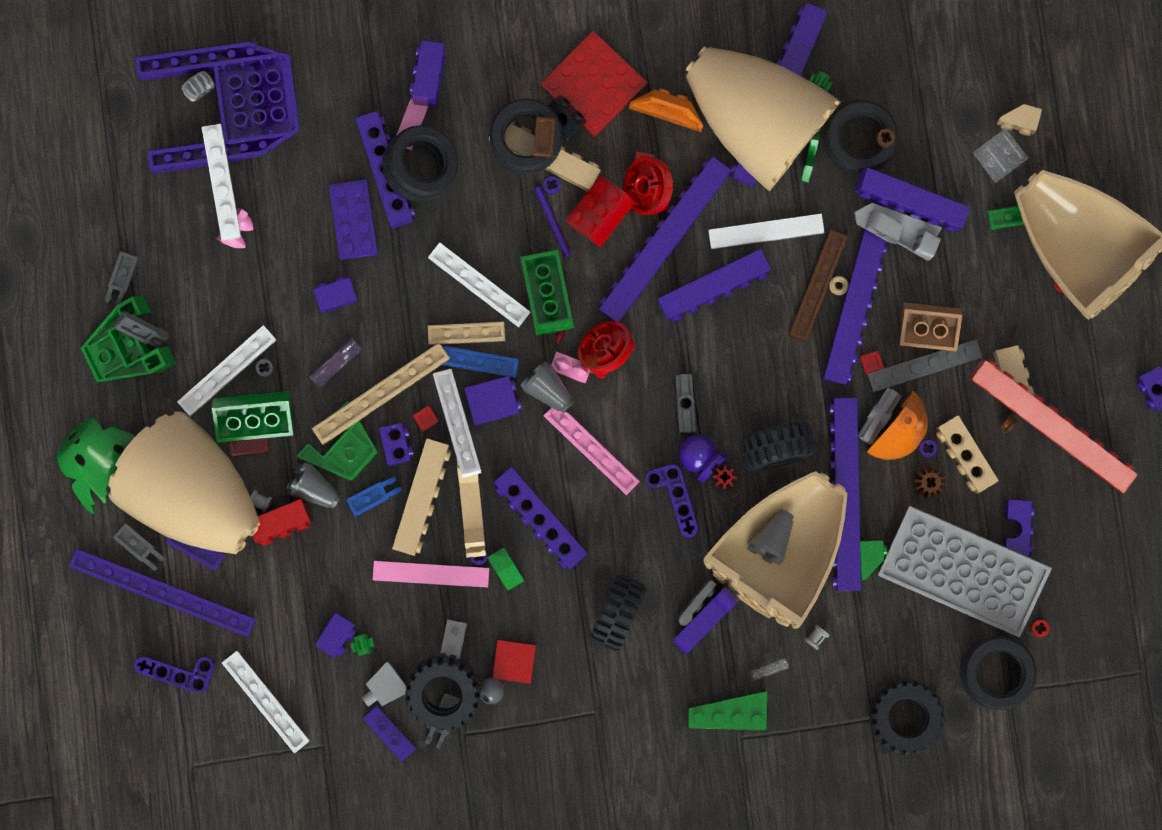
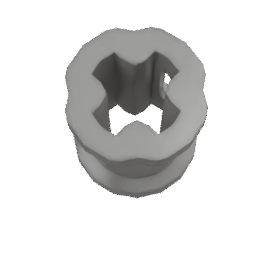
M256 490L251 495L253 505L261 509L263 513H266L272 498L262 496Z
M816 625L815 630L804 640L814 649L818 650V646L825 638L829 637V634Z

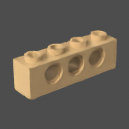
M959 416L936 428L938 431L936 433L941 443L945 442L948 449L946 451L951 459L955 458L958 463L956 467L962 476L965 475L968 479L966 483L972 492L975 491L978 494L999 481ZM953 434H957L960 437L959 444L952 443L951 436ZM964 450L970 453L968 461L963 460L961 457V453ZM973 467L980 469L979 477L972 475L971 470Z

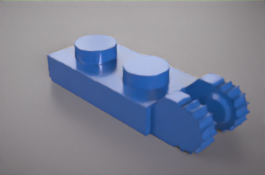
M395 476L348 498L346 501L354 516L357 517L402 491L401 487H397L387 494L383 488L393 484L396 481Z

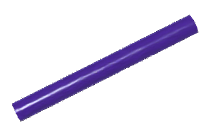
M541 186L536 187L534 190L564 258L570 257L571 252Z

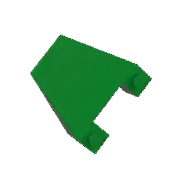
M143 295L132 296L118 304L80 348L96 382L159 373L176 364L168 347H160L151 351L148 344L114 327V323L125 312L140 319L151 313Z

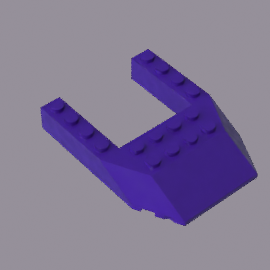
M251 42L135 58L137 75L141 81L194 74L202 71H214L228 163L265 155L300 131L291 61L288 54L279 53ZM205 143L148 151L150 171L153 174L208 166Z

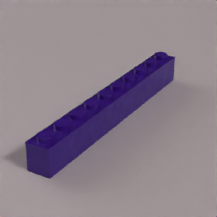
M806 3L805 8H800L797 18H800L797 25L793 24L790 35H792L791 41H786L782 50L785 55L783 60L779 58L778 65L801 76L828 11ZM735 162L731 173L734 174L732 179L754 187L756 179L740 163Z
M712 157L710 161L706 159L701 166L703 171L699 176L694 175L689 182L691 187L688 191L685 189L678 197L679 203L676 206L672 205L666 213L669 215L665 221L661 220L655 228L657 230L654 236L650 235L644 243L646 245L642 252L639 250L633 257L635 262L632 266L627 265L621 274L624 277L620 282L616 280L610 288L612 293L609 297L604 296L600 301L599 306L601 307L599 312L610 320L621 321L731 173V169L716 158Z
M872 199V202H871V203L880 205V204L876 203L877 200ZM883 206L885 208L894 210L893 206ZM866 229L863 231L822 379L845 386L847 382H851L853 372L850 369L852 364H856L858 353H855L856 347L861 345L863 335L860 334L861 329L866 327L868 317L865 316L866 311L871 309L873 298H870L871 293L876 291L878 285L876 275L877 272L881 273L883 262L880 260L882 254L886 255L888 244L885 243V240Z
M834 398L832 400L833 403H829V414H833V422H830V433H833V441H830V453H833L834 460H830V471L834 472V479H831V484L836 485L838 483L846 489L847 503L841 541L832 567L836 570V576H832V586L836 587V591H861L857 398Z

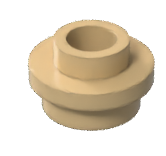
M842 276L834 277L829 284L831 292L835 295H843L849 287L848 281ZM836 283H841V284H842V288H841V289H837V288L835 287V284H836Z

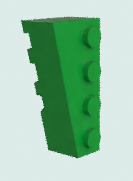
M767 691L688 708V728L766 730Z

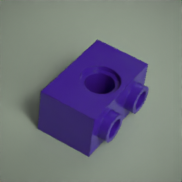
M1159 366L1136 378L1138 389L1141 393L1144 392L1147 397L1146 403L1154 412L1162 409V368ZM1153 385H1156V386L1159 387V389H1160L1159 395L1153 394V392H1152V386H1153Z

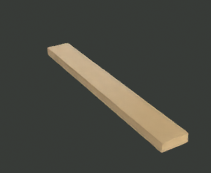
M437 343L317 424L312 430L322 445H324L448 361L450 357L441 344Z

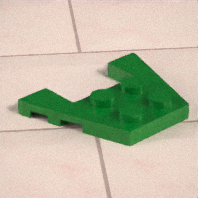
M346 401L341 408L349 404V402ZM359 420L349 427L324 456L308 443L297 457L353 481L378 452Z

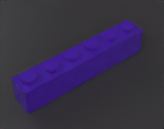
M870 168L860 170L854 190L864 199L872 198L877 200L876 203L880 205L893 206L895 211L911 213L910 216L913 218H924L928 220L929 224L942 225L945 230L950 232L963 229L969 211L968 206Z
M760 249L658 298L657 302L666 320L675 322L683 318L682 314L688 311L690 314L700 309L699 306L704 303L708 306L716 302V298L721 295L727 297L733 294V289L741 287V289L751 285L750 281L756 278L760 281L768 277L771 268Z

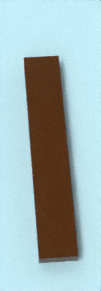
M830 229L789 336L807 342L848 238L847 235Z

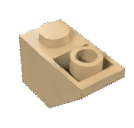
M1023 104L1001 116L997 124L1001 125L1002 129L1019 130L1020 134L1030 136V134H1034L1037 130L1042 109Z

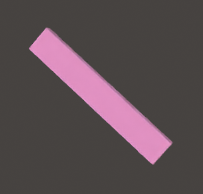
M551 407L546 412L544 417L625 495L640 482L567 411L562 413Z
M374 561L373 580L488 588L489 568Z

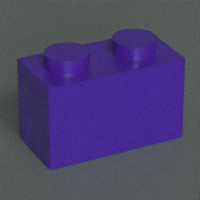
M342 276L336 278L334 283H321L316 286V289H313L321 313L358 302L350 277Z
M335 613L315 646L334 658L338 655L341 657L347 648L344 644L348 639L352 640L357 632L354 629L356 624Z

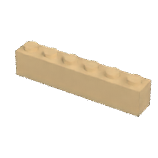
M512 122L505 133V142L508 148L515 154L532 156L535 136L531 134V130L523 126L519 128L514 125L515 122ZM561 147V151L553 164H550L551 166L545 169L587 192L601 174L597 164L591 161L588 163L582 161L581 156L573 152L572 154L565 152L564 147Z
M426 439L392 548L393 550L413 556L421 552L423 542H420L422 534L426 535L429 526L426 523L427 517L432 516L434 505L431 504L433 498L438 497L440 487L437 485L439 479L443 480L446 469L443 466L445 461H449L452 452L449 450V445Z

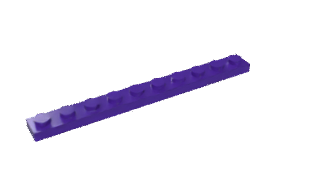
M76 549L69 566L246 637L250 636L256 621L252 617L79 549Z

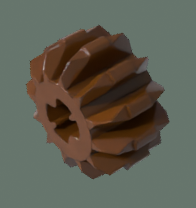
M931 466L929 472L924 467L922 468L923 474L921 472L916 473L920 479H914L913 482L919 483V486L914 488L915 490L922 489L919 496H923L926 492V499H930L931 493L934 498L938 497L937 492L940 494L944 493L940 486H947L946 483L941 482L946 477L945 475L938 476L941 473L940 469L934 473V467ZM932 478L934 480L932 482L934 487H927L928 482L926 479L930 480Z

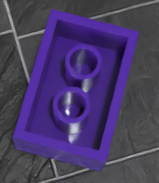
M422 40L421 46H417L416 57L418 64H414L413 68L415 83L411 82L410 86L411 99H413L415 105L437 108L446 54L444 43Z

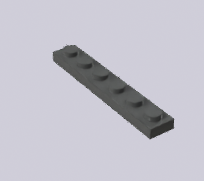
M976 339L958 345L957 351L941 350L869 373L867 377L872 392H877L980 359L982 354Z

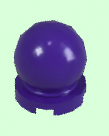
M703 435L688 437L683 441L679 450V457L683 466L691 472H698L700 476L697 480L702 484L713 473L711 469L714 466L719 468L728 457L724 451L720 454L717 453L716 446L711 439Z

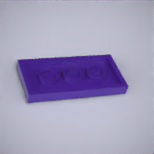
M367 180L329 185L340 261L378 255Z

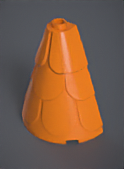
M914 391L909 394L900 406L903 410L880 437L876 438L867 450L868 454L884 460L899 459L912 453L921 444L927 432L928 419L925 406Z

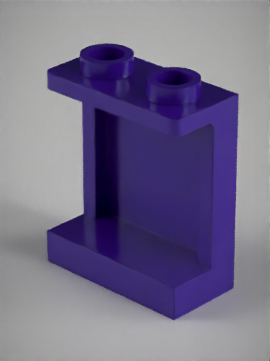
M509 376L464 388L475 427L497 419L518 415V410L522 409L519 398L515 399L513 391H517L515 382L510 380Z

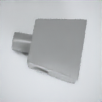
M388 661L366 683L370 691L362 699L368 707L377 700L383 706L405 695L407 685Z

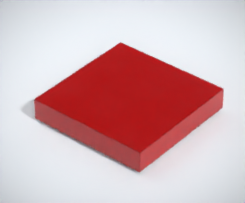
M498 640L493 677L500 680L531 684L536 645Z

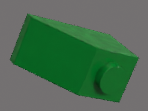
M860 541L861 580H866L884 561V556H887V545H883V541Z
M505 548L487 557L508 591L524 582Z

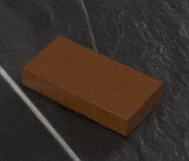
M536 118L533 156L552 158L555 118Z

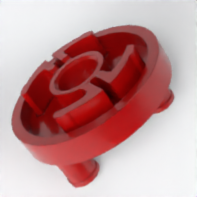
M642 157L635 160L627 169L623 180V191L635 201L631 209L641 215H654L659 212L668 211L673 191V180L669 168L660 159ZM646 180L649 184L647 192L644 189Z
M606 321L594 326L584 335L578 347V358L586 370L602 379L606 377L607 373L619 368L628 359L631 352L634 351L636 345L631 332L624 324L616 321ZM609 343L606 348L601 350L605 344Z

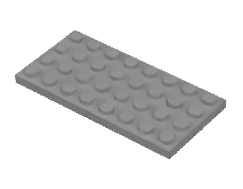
M909 505L878 572V576L1020 637L1052 567Z

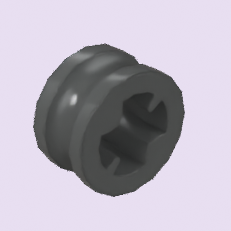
M262 359L257 362L256 372L260 376L268 377L273 373L274 367L269 360ZM268 363L269 371H264L263 373H261L260 370L262 369L260 368V365H266Z

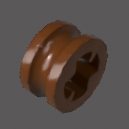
M883 129L877 135V142L881 147L891 146L895 139V135L890 129ZM889 134L891 141L884 143L881 135Z
M1009 415L999 428L1005 429L1007 434L1018 420H1013L1012 416Z

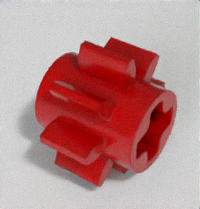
M724 465L722 471L717 468L716 472L718 475L712 477L718 481L715 486L721 484L723 485V490L726 489L727 484L731 487L734 486L731 482L732 479L737 478L731 474L734 469L728 471L726 470V465ZM723 472L726 473V476L730 477V479L726 480V483L723 482V479L719 478V476L723 475Z

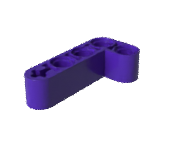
M669 465L648 472L645 478L647 486L650 488L667 486L681 535L685 538L695 536L698 530L680 468L676 465ZM675 469L678 472L677 478L670 479L667 476V471ZM651 474L658 475L659 482L657 484L649 482ZM675 487H680L683 490L682 497L677 498L673 495L672 491ZM684 505L688 508L689 512L686 516H681L678 513L680 506ZM691 517L692 520H688V524L690 527L693 526L694 530L691 531L690 535L688 532H684L683 529L686 528L685 522L681 523L680 520Z
M724 587L675 637L673 642L687 654L738 603L739 599L727 587Z
M140 657L134 665L135 670L142 675L195 693H202L208 689L216 666L214 660L210 657L200 658L193 672L150 657ZM204 660L209 661L211 665L208 671H204L201 668V663ZM147 661V665L155 667L153 670L149 668L142 670L143 667L140 666V663ZM161 666H164L167 669V675L165 677H161L158 674V670ZM180 672L184 673L186 677L183 683H179L176 679L177 674ZM197 679H202L204 682V687L201 690H198L194 685Z

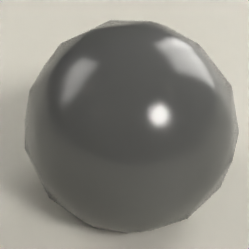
M494 677L482 680L480 683L481 700L486 704H495L501 701L505 690L503 683Z

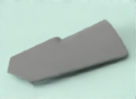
M870 203L854 212L857 225L883 240L899 244L927 261L931 260L935 255L941 240L937 237L942 229L940 226L931 225L928 222L874 203Z

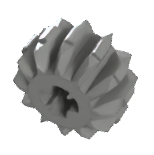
M202 71L188 79L181 89L186 98L192 102L208 94L214 88L215 83L207 72Z

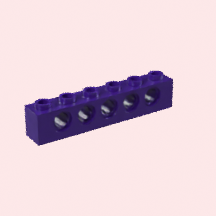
M376 111L357 117L356 122L391 229L413 222L412 217L415 216L412 205L408 206L404 197L402 198L401 195L394 191L390 192L387 190L388 181L385 180L384 173L381 172L383 165L382 157L384 155L378 156L375 154L377 148L383 147L386 149L387 145L391 142L389 133L385 134L383 127L386 126L383 115L379 116ZM374 129L380 131L379 136L376 138L369 136L370 132ZM396 201L403 203V207L399 210L393 208V204Z
M512 467L494 482L496 492L501 497L505 495L508 498L507 504L513 511L517 509L522 514L519 518L526 526L530 523L534 528L532 533L539 540L541 538L544 539L547 543L545 545L546 549L551 554L556 553L559 559L557 561L564 569L568 567L571 570L588 555ZM511 486H517L520 489L517 496L509 494L508 490ZM524 500L532 502V508L528 511L521 508V503ZM538 514L545 517V522L542 525L534 523V517ZM549 529L557 531L558 536L556 539L550 540L547 538L546 533ZM566 543L570 546L568 554H562L559 551L561 544Z

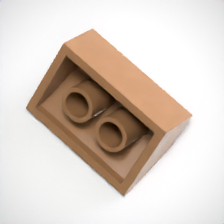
M903 302L900 345L957 351L962 321L961 308Z

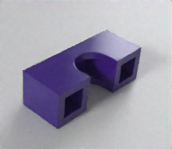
M1006 500L1005 520L1015 521L1019 525L1020 531L1014 539L1005 538L1003 546L1028 557L1032 555L1033 548L1032 544H1030V536H1033L1034 530L1033 525H1031V517H1034L1035 511L1032 501Z

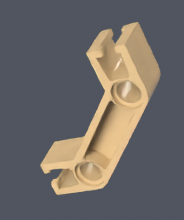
M457 461L466 557L486 556L478 474L462 478Z

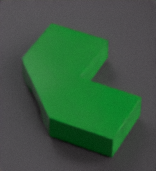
M821 130L816 132L810 139L802 181L809 182Z

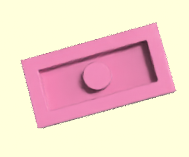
M238 208L237 215L240 230H253V223L248 213ZM221 234L217 237V240L225 245L234 248L246 247L242 236L241 238L222 241Z
M556 352L551 364L556 373L582 383H586L590 373L579 360Z

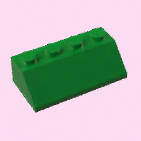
M290 391L213 398L212 414L217 443L294 435Z

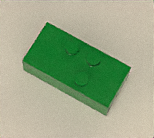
M558 250L520 257L536 336L574 328Z

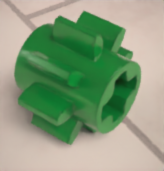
M820 71L816 75L812 74L809 81L826 92H829L832 82H829L831 77Z
M367 634L353 637L354 643H350L352 652H357L358 656L372 653L371 647H375L373 638L368 639Z

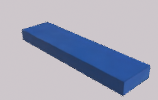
M449 346L443 347L450 357L448 361L442 364L443 366L516 378L519 359Z

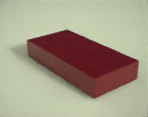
M268 438L229 441L231 456L270 452Z

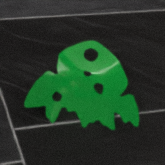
M94 418L85 420L67 435L57 451L56 457L63 474L68 478L75 479L72 489L83 506L91 514H94L91 505L95 503L91 497L90 489L105 503L106 487L109 484L110 476L116 472L115 468H118L115 464L121 454L113 450L114 445L117 444L125 450L128 444L136 437L116 427L102 430L101 425ZM77 431L76 435L69 440L70 436ZM79 438L80 442L78 444H74V442ZM77 454L83 456L85 460L84 466L75 460Z

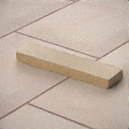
M504 322L428 325L429 345H436L437 343L442 345L505 341Z

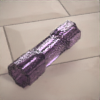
M350 338L327 362L316 369L309 378L321 389L344 365L356 357L362 349Z

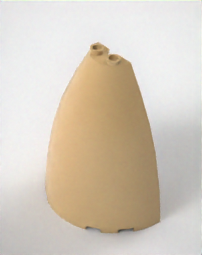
M704 46L698 53L699 59L696 62L692 61L686 68L688 71L686 78L708 124L724 147L747 172L770 191L791 166L805 145L841 104V101L816 84L783 66L759 57L730 50L706 48Z
M1042 170L1038 175L1034 173L1028 179L1029 184L1026 187L1021 185L1014 192L1020 214L1031 243L1045 269L1066 297L1089 320L1113 303L1132 285L1142 273L1141 270H1146L1155 260L1154 258L1158 255V252L1162 251V233L1115 198L1073 179Z
M174 412L171 416L165 414L156 419L152 427L146 426L139 432L115 464L118 468L110 476L108 486L111 488V492L108 495L116 506L160 534L187 545L211 551L237 554V552L245 547L246 543L244 541L246 537L253 536L260 525L251 497L228 456L209 434L184 412Z
M816 471L791 482L751 508L722 536L704 558L705 566L708 569H713L714 573L712 575L720 583L728 584L729 590L737 598L767 618L775 617V620L783 626L788 627L789 624H792L794 629L802 625L828 578L840 545L845 520L846 489L838 483L836 485L829 482L830 478L824 473L819 474ZM783 509L794 516V523L783 562L780 565L774 562L770 564L762 559L763 555L752 553L747 547L749 541L777 512L779 513Z

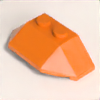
M659 89V91L653 90L630 102L629 109L699 132L702 131L703 124L692 102L688 101V98L683 95H677L676 97L670 95V92L667 90Z

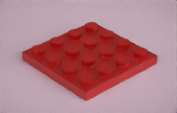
M592 31L540 86L553 98L560 95L566 97L571 102V105L580 111L588 121L583 127L593 137H596L648 82Z

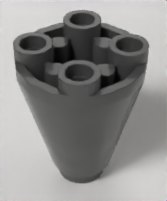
M545 361L533 371L535 375L527 378L520 386L527 394L553 409L565 413L574 402L571 400V395L553 366Z
M309 462L299 464L294 472L296 477L293 481L290 480L284 489L292 497L332 509L341 497L337 494L338 492Z
M781 509L749 541L747 549L752 553L763 555L762 559L770 564L774 562L780 565L785 558L794 516Z

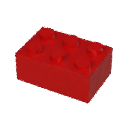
M599 176L565 221L574 230L601 248L635 204V201L626 192L602 176Z
M300 499L258 516L260 525L257 532L253 535L255 543L265 546L273 543V538L279 536L282 539L292 535L291 531L295 529L302 531L309 528V524L313 523L305 501Z

